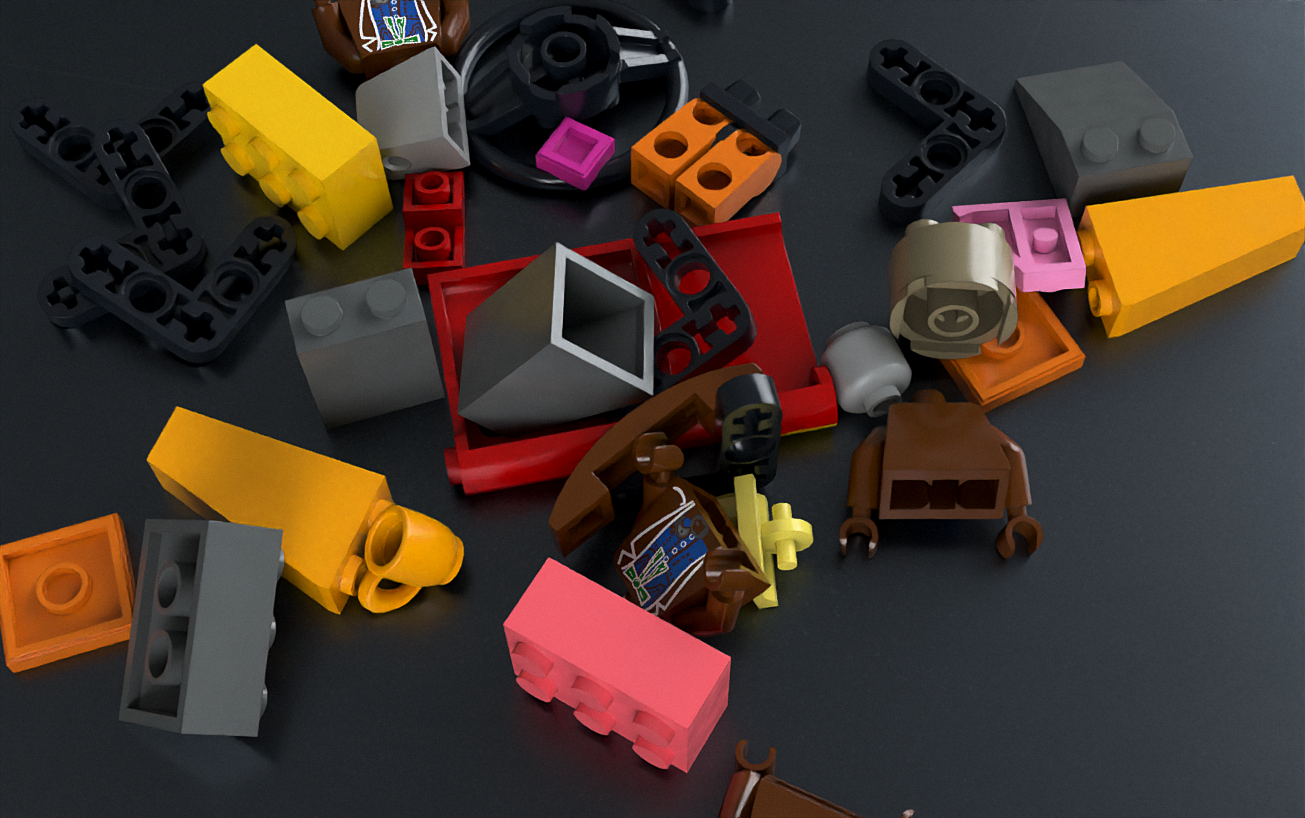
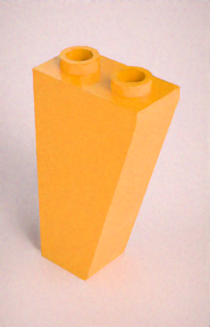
M1294 175L1086 206L1076 235L1086 266V276L1089 282L1088 301L1095 317L1101 316L1108 338L1120 337L1295 258L1305 241V201Z
M176 406L146 459L162 487L204 519L283 530L281 548L284 552V568L281 576L328 611L341 614L350 595H358L360 581L368 570L365 562V543L373 521L389 506H396L384 475Z

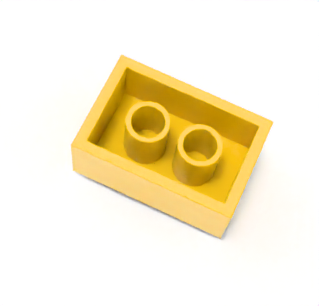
M257 44L202 84L211 108L207 112V116L213 127L222 137L225 146L221 148V153L226 162L239 175L245 176L249 173L259 182L262 191L276 206L282 208L286 204L295 211L302 225L315 238L321 240L325 236L344 251L394 209L376 137Z

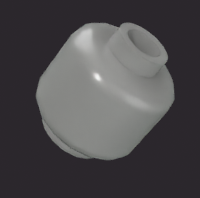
M861 321L846 325L830 336L826 344L827 348L822 354L820 366H827L833 381L837 403L844 411L855 414L867 413L870 417H878L889 413L891 405L901 403V394L910 385L912 370L894 336L887 328L870 325L867 322Z

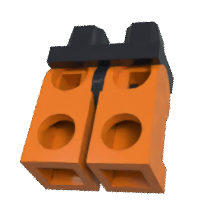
M742 78L724 90L711 81L700 91V98H694L631 146V184L663 208L671 210L674 207V211L684 219L690 228L728 221L752 197L760 195L772 181L775 183L786 173L788 153L799 141L802 123L798 117L785 108L778 109L767 120L760 116L757 112L760 110L761 96L755 87Z

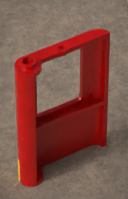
M776 212L691 227L690 229L746 301L757 322V336L753 345L723 368L755 363L763 371V374L774 379L783 413L780 437L836 426L838 423V408L833 381L827 366L817 365L783 241L780 213ZM664 232L654 238L668 254L671 261L680 254L671 238ZM633 238L570 249L654 296V337L684 316L643 260ZM541 254L427 274L454 429L455 446L444 448L446 468L450 486L463 484L465 496L569 477L592 446L616 424L609 423L604 417L556 425L512 438L504 436L487 437L481 433L479 424L457 414L466 316ZM693 270L687 273L681 280L679 291L688 295L702 291L710 280V273L704 270ZM727 316L717 322L719 328L725 331L727 335L737 329L735 322L729 320ZM700 333L693 337L703 351V354L710 350ZM683 348L669 351L661 361L660 371L668 375L682 372L690 363L691 352ZM653 379V389H655L659 385ZM697 423L670 445L674 444L680 449L714 444V438Z

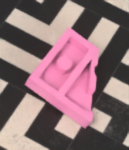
M1066 198L952 206V222H965L977 225L981 223H994L1002 227L1005 231V240L1013 252L1015 284L1022 292H1056L1063 289L1085 288L1086 266Z

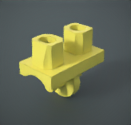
M754 475L734 477L735 493L725 494L716 498L771 585L765 592L754 598L753 601L759 609L778 606L773 554H777L779 569L791 570L796 568V552L808 548L813 543L812 525L807 521L792 518L791 505L788 503L773 505V520L769 521L768 501L765 495L757 493Z

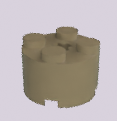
M921 219L907 226L905 237L893 248L888 263L890 329L897 340L900 333L903 337L910 340L912 351L937 359L969 358L981 354V344L997 338L999 346L1008 340L1017 326L1018 310L1014 257L1010 245L1005 240V231L1002 227L994 223H981L978 225L965 222L938 223L930 219Z

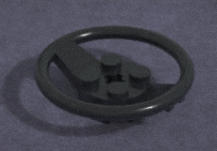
M528 0L497 13L478 27L462 44L451 64L462 78L469 154L479 164L494 174L514 183L535 189L550 191L581 190L562 181L551 173L537 168L536 165L522 162L503 153L493 146L487 138L530 115H534L536 122L541 127L547 129L557 128L566 116L575 121L588 120L604 110L612 109L618 104L620 100V84L624 82L666 77V102L662 114L653 129L688 103L689 82L684 60L666 29H662L641 12L614 0ZM609 22L621 27H612ZM519 27L520 33L513 39L511 46L509 44L507 46V59L501 61L467 92L471 74L480 57L494 42ZM631 149L607 161L588 189L614 183L630 176Z

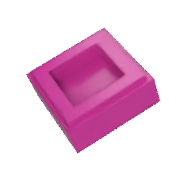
M566 116L535 155L536 167L586 191L604 164L614 154L615 139Z

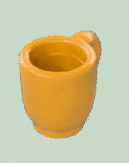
M400 505L389 506L383 510L373 521L366 538L365 562L368 570L362 577L358 589V599L361 606L372 613L389 612L407 604L422 587L446 585L451 582L458 574L464 557V546L461 539L441 522L420 512ZM382 578L402 583L394 589H384L377 586Z

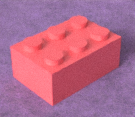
M548 557L503 624L514 673L518 676L516 681L525 691L542 701L550 702L555 697L575 709V717L582 724L599 734L608 735L613 730L634 742L633 750L645 761L658 768L668 769L670 764L687 773L728 706L730 656Z

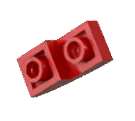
M427 171L424 173L405 174L402 210L405 224V241L402 270L412 268L416 285H429L427 274L465 268L463 171Z

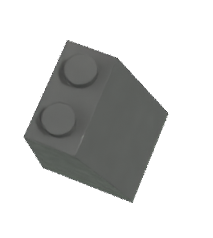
M557 242L554 243L466 316L457 414L504 437L512 438L648 400L653 396L654 296Z
M412 268L284 301L297 355L326 430L445 398L426 316Z

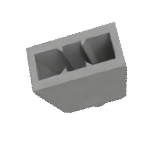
M435 46L426 49L358 87L355 92L357 123L376 137L386 179L394 181L405 179V174L424 173L427 171L444 172L470 166L462 78Z

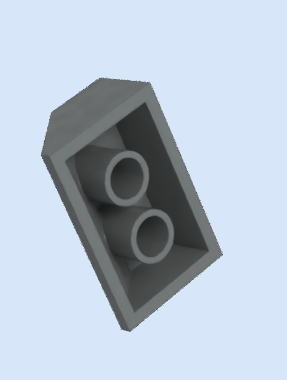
M146 519L118 720L180 734L258 736L259 720L264 714L267 705V688L264 680L268 650L272 646L276 634L273 608L276 584L284 568V552L281 548L283 530L214 520Z

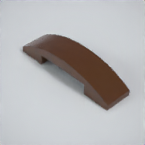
M755 363L729 366L698 375L672 386L647 400L610 428L578 463L554 504L548 525L555 549L560 555L565 558L615 519L610 491L638 470L632 456V446L635 437L639 434L664 432L668 438L666 445H670L699 423L714 438L715 396L718 388L734 377L745 374H763V371Z

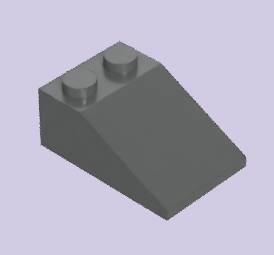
M1123 61L1016 78L1014 87L1057 199L1066 198L1071 217L1083 216L1086 206L1179 192L1193 160L1191 150L1174 111Z

